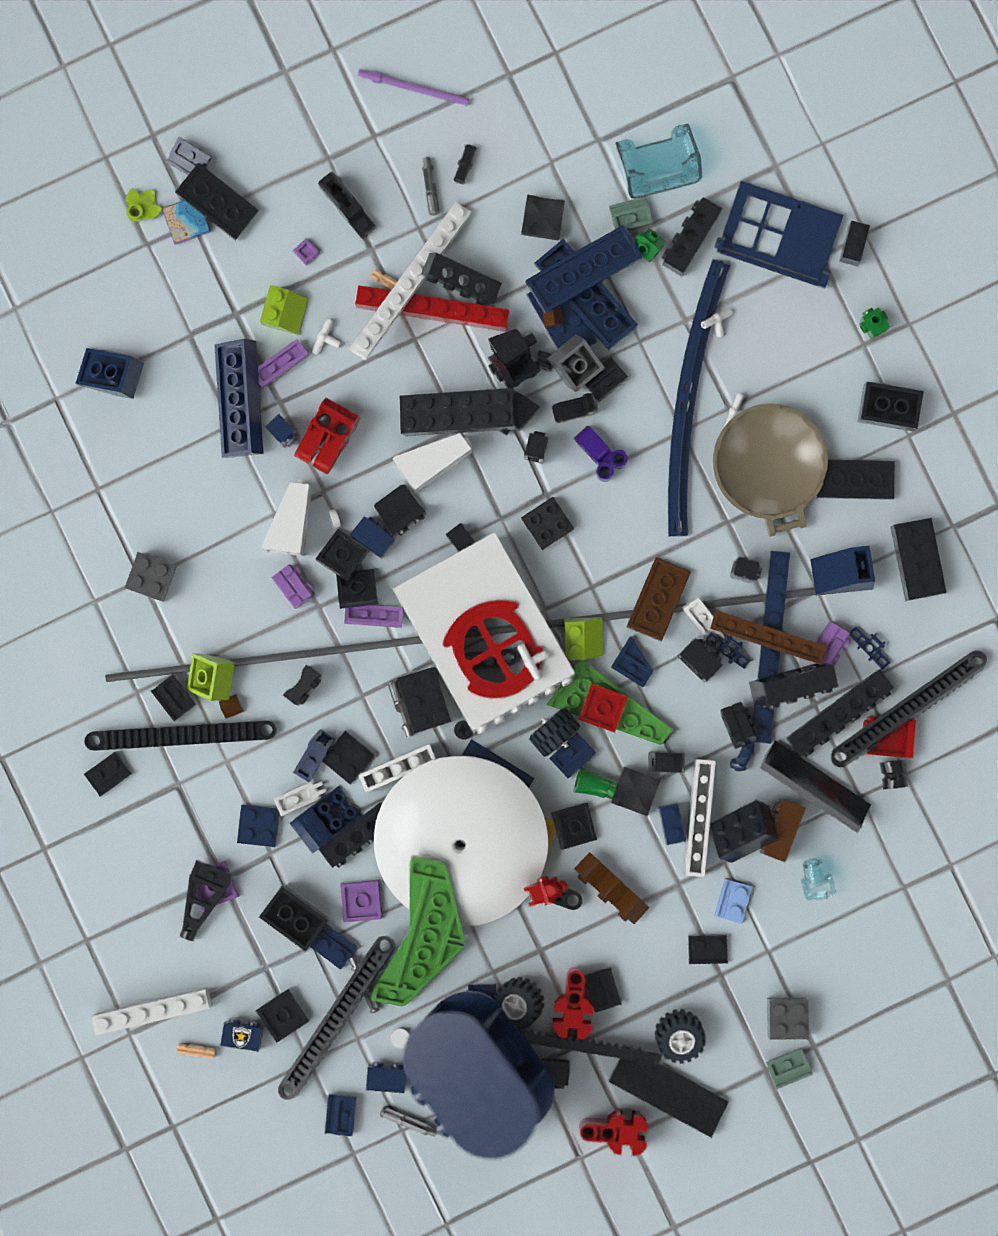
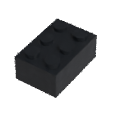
M867 381L863 385L857 422L914 432L918 429L924 391Z
M435 667L397 678L415 734L452 722Z
M754 800L710 823L718 857L730 863L779 840L770 806L759 800Z
M285 885L280 887L259 916L261 920L305 952L330 920L329 917Z

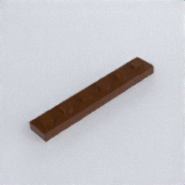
M717 610L710 629L820 665L827 648L825 645Z

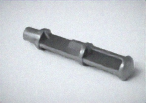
M424 157L422 170L428 213L431 216H436L440 211L436 184L432 182L431 170L434 167L431 165L430 157ZM434 195H436L438 210H436ZM428 196H430L432 211H430Z
M390 680L387 685L396 712L401 714L404 723L401 729L404 730L406 738L413 736L412 724L398 680ZM396 683H397V685H398V688H399V691H400V694H401L402 699H400V697H399V694H398V691H397V687H396ZM390 685L392 686L396 701H394Z
M356 956L349 958L352 965L351 970L354 972L360 965ZM370 987L364 997L369 1006V1012L376 1013L380 1010L377 1001L371 1000L372 987Z
M386 1106L380 1111V1117L415 1130L423 1135L435 1137L438 1131L432 1128L430 1124L421 1122Z

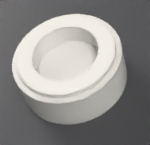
M335 509L329 510L328 514L333 529L339 528L341 523Z
M403 1028L394 1030L391 1034L393 1046L404 1048L410 1035L409 1032Z

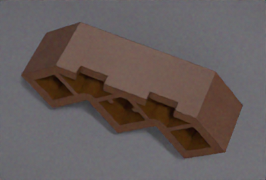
M590 852L574 868L579 873L577 878L585 885L587 883L591 884L599 892L597 896L605 904L609 901L620 911L617 915L625 922L629 920L635 924L650 908Z

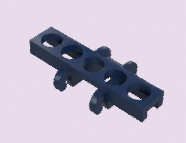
M857 627L849 632V636L859 645L857 649L862 648L870 657L869 661L873 660L882 670L891 663L880 652V648H884L886 642H881L876 637L877 633L871 634L869 639ZM853 631H857L859 633L858 638H856L852 634ZM860 638L865 639L862 643L859 642ZM872 639L879 645L877 648L870 642ZM867 645L872 646L873 649L871 652L866 651L865 648ZM882 658L886 661L884 666L879 662Z
M709 632L704 641L716 649L715 653L718 655L722 653L729 658V664L735 662L745 669L751 660L738 652L742 648L743 642L738 643L732 639L733 636L731 635L727 636V640L724 642ZM709 637L715 638L714 643L708 641ZM717 642L721 643L719 647L716 646ZM730 642L736 646L735 649L729 646ZM725 647L730 648V652L728 654L724 653ZM740 658L745 660L743 665L739 662Z

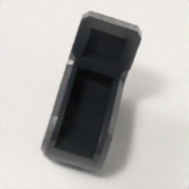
M586 393L580 398L552 405L556 423L588 417L599 410L595 394Z

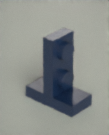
M320 729L309 741L308 747L293 773L310 782L336 739Z

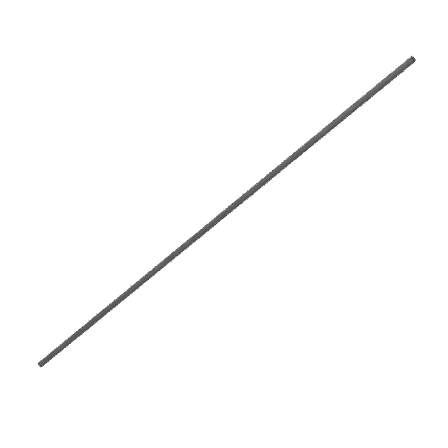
M814 588L786 591V599L815 595ZM766 594L702 602L707 608L764 602ZM687 603L678 604L675 612H683L682 607ZM633 610L571 618L602 617V621L630 618ZM564 618L545 621L549 628L564 626ZM513 625L486 628L490 635L517 632ZM479 629L468 630L465 638L479 637L482 634ZM417 636L229 659V661L234 662L235 667L422 644V641ZM191 664L107 674L105 678L106 682L186 673L190 672Z

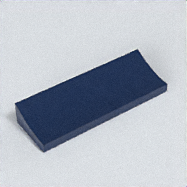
M562 239L534 262V265L541 272L575 251ZM602 282L567 302L608 350L638 326Z
M239 339L214 344L222 458L264 454L256 340Z

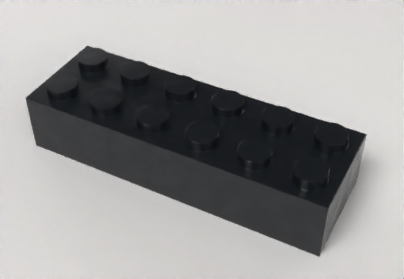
M513 388L399 396L401 434L404 436L518 429L517 391Z

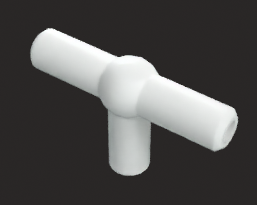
M728 308L720 313H715L712 317L703 321L701 326L706 329L714 325L717 337L724 336L721 321L731 316L732 310Z
M326 319L321 332L318 333V339L312 350L313 354L319 355L324 342L339 348L341 341L328 335L333 325V320Z
M737 393L735 401L729 409L725 425L741 412L739 408L744 399L743 394Z
M524 644L518 646L525 666L529 668L535 681L540 680L542 676L535 664L548 658L547 652L543 651L531 657Z

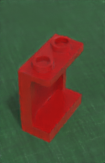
M867 716V720L863 722V728L878 717ZM916 720L908 722L906 726H902L900 730H897L893 735L891 734L889 738H885L882 743H878L876 747H873L869 752L867 751L865 755L913 758Z

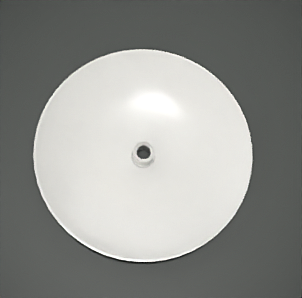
M450 756L435 759L416 767L394 785L386 796L377 816L374 832V850L379 871L386 885L394 896L408 909L409 862L411 855L442 861L447 867L461 927L489 923L505 916L517 908L530 895L529 891L524 892L523 888L537 883V879L541 877L547 858L548 833L545 818L538 801L526 784L515 774L489 760L470 756ZM457 840H463L466 845L464 847H458L455 844V842Z

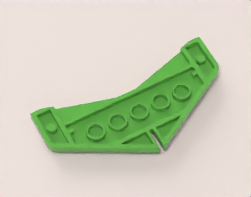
M411 855L409 862V932L375 984L370 997L372 1001L396 1006L407 1005L465 947L464 944L458 943H465L447 867L442 861Z

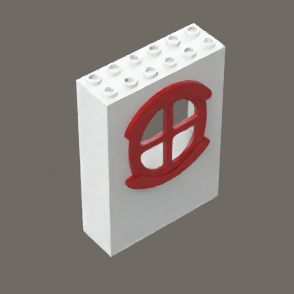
M495 532L393 589L473 734L476 732L481 734L489 729L488 725L492 723L497 725L506 720V715L511 713L513 716L522 711V706L526 704L531 706L539 701L540 696L545 694L547 697L556 692V687L560 685L565 687L573 682L575 672ZM489 617L503 619L513 625L517 633L507 640L496 644L483 621ZM477 626L489 648L473 659L467 660L464 655V639L469 628ZM517 641L524 642L531 657L546 651L548 658L535 664L542 678L535 681L525 664L518 674L513 675L503 659L501 651ZM493 656L506 676V680L502 683H492L483 680L473 672V666Z

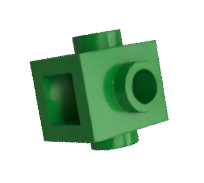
M650 228L644 233L641 231L634 239L638 250L648 262H651L667 243L657 232Z
M870 308L862 313L863 317L860 319L861 323L859 325L863 333H867L870 339L879 336L890 328L886 313L879 308L875 310Z

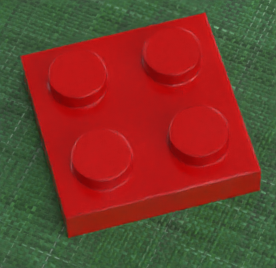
M591 683L578 720L615 733L628 696Z

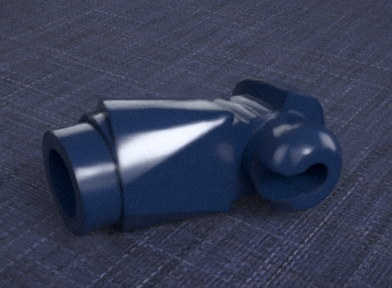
M751 743L743 746L738 758L731 759L730 767L738 772L747 770V765L755 754V745Z

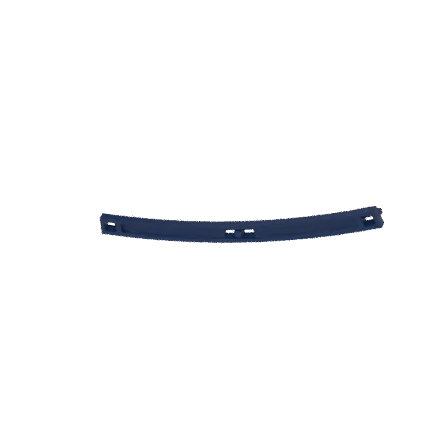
M712 259L691 325L680 373L669 457L668 537L688 536L687 488L690 440L699 377L711 326L704 329L701 323L715 314L730 265L725 264L721 260ZM716 266H717L718 268H717L716 274H715V276H714L713 273H714V270H715V268H716ZM687 382L686 391L683 392L684 384ZM682 400H683V401H684L683 411H680V409H681V403H682ZM674 522H676V532H674Z

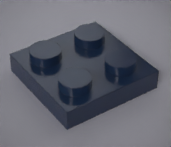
M241 805L237 843L276 847L280 814L278 809Z

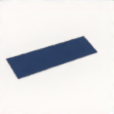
M472 739L461 755L477 757L499 764L515 774L528 788L535 779Z

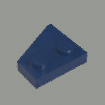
M630 636L610 668L643 688L652 675L653 670L633 637Z

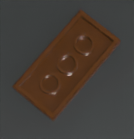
M655 557L626 628L662 642L691 571Z

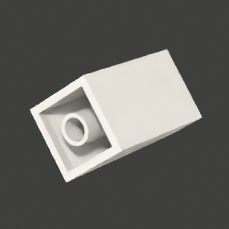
M459 433L397 455L392 459L413 490L418 493L472 454V443L466 435L462 437Z
M295 480V483H289L262 544V549L265 552L303 556L312 488L306 481Z

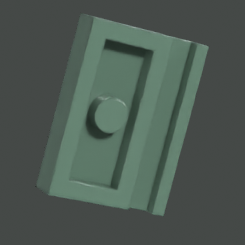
M646 196L609 206L615 229L623 225L629 231L653 224Z
M802 1048L766 1062L776 1089L813 1075Z

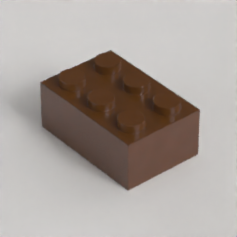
M779 799L778 802L775 801L772 812L774 813L773 820L779 840L761 848L759 853L786 862L806 808L784 799Z

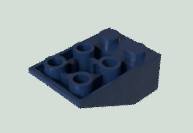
M870 546L852 547L810 559L816 596L873 590L875 576Z
M338 786L290 822V825L313 854L362 817V815L341 787Z

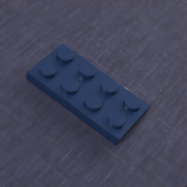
M529 292L526 296L545 327L543 310L533 294ZM567 302L561 305L564 326L545 328L557 349L575 334L585 339L589 346L597 343L590 328Z

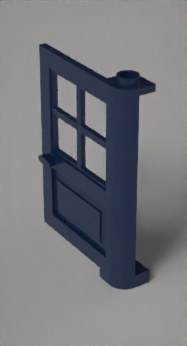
M740 181L722 237H717L714 248H717V253L825 289L831 273L830 270L825 268L844 215ZM747 196L767 202L761 223L741 217ZM771 204L791 210L784 231L764 225ZM739 221L759 227L752 249L732 242ZM762 229L782 235L775 257L755 250Z

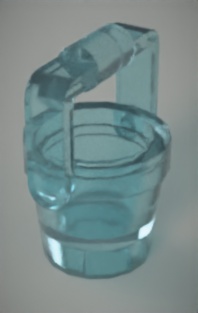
M821 858L804 861L802 864L805 879H801L805 898L817 901L834 896L836 888L832 874H827ZM829 882L831 891L809 895L808 887H817Z

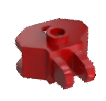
M545 876L537 879V883L526 886L523 889L524 892L529 891L532 900L528 903L529 907L545 903L546 906L555 903L556 898L563 895L562 892L567 891L568 884L564 880L558 881L557 876L551 878Z

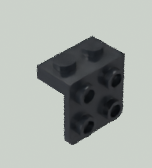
M495 354L488 357L490 371L507 388H515L521 382L535 377L541 371L540 366L532 358L509 373L507 367Z
M404 484L394 489L374 505L376 511L395 536L398 534L402 536L409 530L408 527L413 523L417 525L425 519V510Z

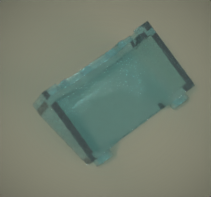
M689 123L676 126L671 131V138L635 147L632 140L625 139L615 142L626 188L632 199L692 185L699 182L702 178L701 156Z

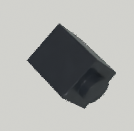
M459 523L446 533V537L457 552L475 543L462 523Z

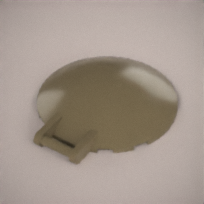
M760 404L741 411L724 426L714 447L713 470L721 492L740 511L764 519L769 537L793 528L807 527L803 508L819 493L828 467L827 449L820 431L806 415L794 408L781 404ZM794 514L797 515V520L773 525L772 520Z

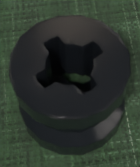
M538 351V360L535 362L540 366L541 370L551 372L553 367L547 358L552 354Z
M461 720L456 723L454 727L455 735L461 740L469 739L473 732L467 721Z

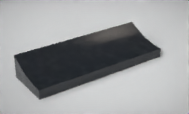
M775 740L766 752L760 768L858 833L862 828L871 804Z
M619 1058L608 1079L609 1083L710 1138L713 1137L729 1103L726 1099L658 1064Z

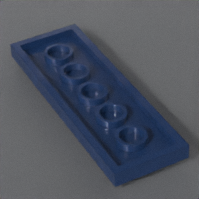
M622 225L526 279L525 283L544 314H547L638 262L643 256Z

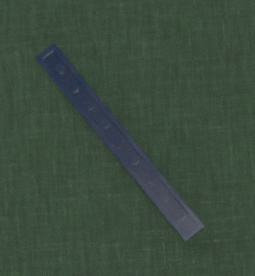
M770 551L763 626L782 631L790 553ZM760 646L757 679L778 674L780 651ZM754 704L753 723L758 731L755 742L771 744L774 708H761V705Z

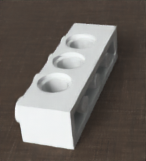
M428 744L358 776L367 793L404 777L411 770L435 760L436 757L431 745Z

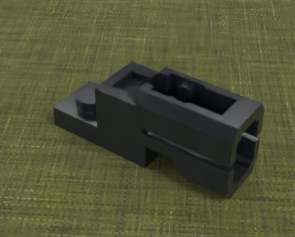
M333 171L318 182L322 192L335 205L338 212L361 239L376 228V225L364 212L363 207Z

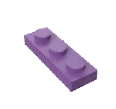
M298 339L258 366V380L262 388L309 356Z
M366 605L345 608L344 624L402 628L403 607Z

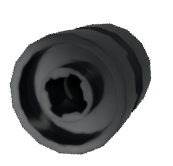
M905 760L879 763L881 774L884 775L882 778L883 790L908 787L907 776L903 774L906 771ZM898 773V779H890V774Z

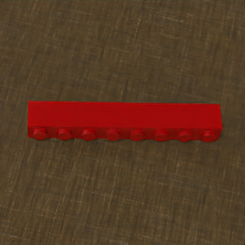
M358 285L355 302L356 308L377 311L391 290ZM414 294L399 315L506 332L509 309Z

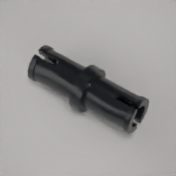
M465 145L462 157L458 160L457 164L459 166L453 179L456 183L465 184L469 169H472L473 166L472 160L477 150L475 146Z

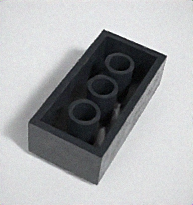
M932 518L892 525L890 528L905 602L947 593Z
M814 663L749 682L753 703L761 705V708L768 707L769 709L780 707V703L786 702V704L795 703L798 701L797 698H813L815 693L833 692V688L839 687L834 664L821 663V665Z

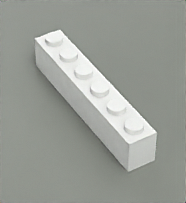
M694 759L684 875L705 877L716 761Z
M204 988L97 1013L91 1016L96 1036L207 1010L212 1007L209 990Z

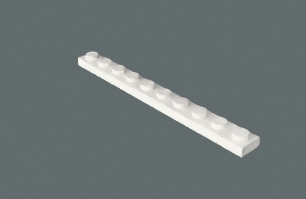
M456 202L453 204L351 345V352L364 360L368 359L426 277L421 274L429 253L437 252L443 255L471 216L470 210Z

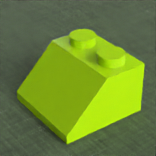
M270 285L260 319L261 325L299 335L309 298L290 290Z
M602 617L564 618V644L567 660H586L603 656Z
M192 653L187 690L210 701L229 700L235 663L222 657Z

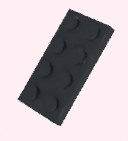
M199 162L175 191L176 195L235 241L259 212L256 207Z
M828 460L826 475L817 498L894 500L895 461Z

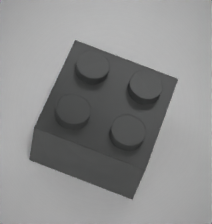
M577 334L547 358L565 385L574 392H577L605 368L585 339Z
M137 552L125 588L164 602L177 566Z
M767 998V1031L770 1040L809 1039L808 999Z

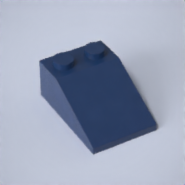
M86 348L75 384L115 396L134 399L144 363L129 355Z

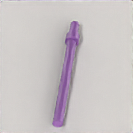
M359 69L358 72L359 77L370 79L374 83L380 84L381 82L466 106L469 103V98L385 76L378 71L370 72Z

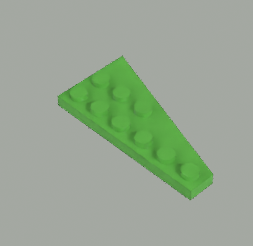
M580 660L573 669L575 672L573 682L565 687L561 685L546 705L559 710L566 708L569 713L580 717L591 683L625 696L628 695L585 661ZM628 696L616 730L662 745L672 732V729Z

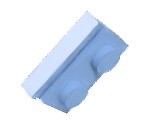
M724 879L714 916L742 924L752 886Z

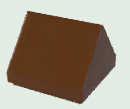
M561 306L547 314L543 312L545 328L564 326Z
M237 694L230 696L229 700L219 701L220 709L226 719L244 712Z

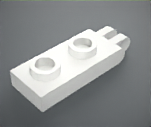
M698 596L682 607L705 637L711 632L715 636L719 635L722 640L726 639L722 632L710 629L714 616ZM711 636L708 641H715V638Z
M314 781L274 798L273 800L281 817L320 800L321 795L327 792L326 788L320 791L317 789L324 785L323 781L317 784Z

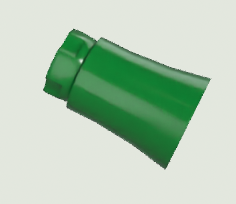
M580 767L574 785V793L612 799L616 791L617 781L610 780L608 777Z

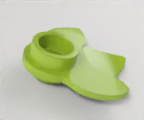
M132 188L126 195L128 205L126 214L133 222H140L143 219H154L162 211L160 206L154 204L155 192L153 189L139 194ZM135 210L140 211L139 215L134 216L133 212Z

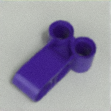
M587 425L574 437L576 443L598 466L596 476L600 481L608 482L613 477V468L622 469L626 466L628 460L626 452L623 450L613 452L590 426ZM616 455L623 456L624 462L622 464L614 462ZM602 468H608L610 475L603 477L599 471Z

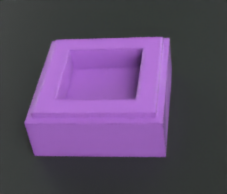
M307 238L293 250L294 254L305 265L309 264L320 253Z

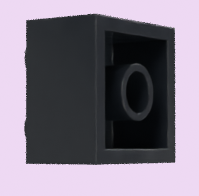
M694 638L677 657L703 682H707L723 666L721 663L722 658L717 653H711L707 650L708 645L701 638L698 640Z

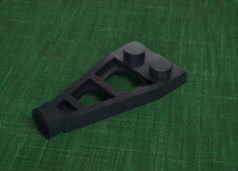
M198 859L196 860L188 882L183 927L179 935L181 938L194 941L197 931L225 894L232 878V873ZM200 883L214 889V894L206 902L199 900L196 896L197 886ZM194 903L205 908L200 919H195L190 915Z

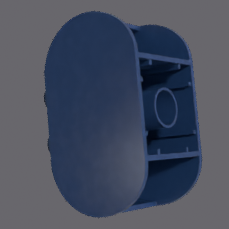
M463 991L446 997L412 1030L406 1041L403 1062L406 1075L412 1084L410 1091L413 1098L421 1106H429L436 1116L434 1124L443 1137L449 1138L451 1136L461 1149L471 1155L484 1159H499L514 1154L528 1142L534 1133L536 1125L546 1116L554 1100L555 1086L550 1071L499 1003L489 995L476 991Z

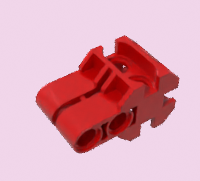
M325 397L318 408L316 416L312 418L294 456L310 464L319 451L312 467L328 475L339 455L347 446L350 436L355 432L360 421L359 416ZM323 416H329L331 420L328 424L323 425L320 423ZM340 425L347 426V431L344 434L337 432V428Z
M572 967L567 971L565 994H561L554 1001L553 1006L554 1012L563 1013L562 1018H553V1029L560 1037L567 1038L568 1028H576L578 1039H584L592 1032L593 1025L591 1020H583V1014L593 1015L594 1007L589 999L584 996L585 977L582 970L578 967ZM578 973L581 977L578 981H572L570 979L571 975ZM578 993L579 998L576 1001H572L569 999L570 994Z
M615 1109L607 1116V1119L584 1118L579 1123L580 1136L584 1141L607 1143V1146L615 1155H622V1145L630 1146L632 1156H639L647 1149L645 1135H638V1131L648 1132V1123L646 1118L637 1110H632L631 1120L624 1119L622 1109ZM586 1127L593 1128V1130L590 1133H586L583 1131ZM606 1128H611L612 1132L609 1134H604L603 1130Z

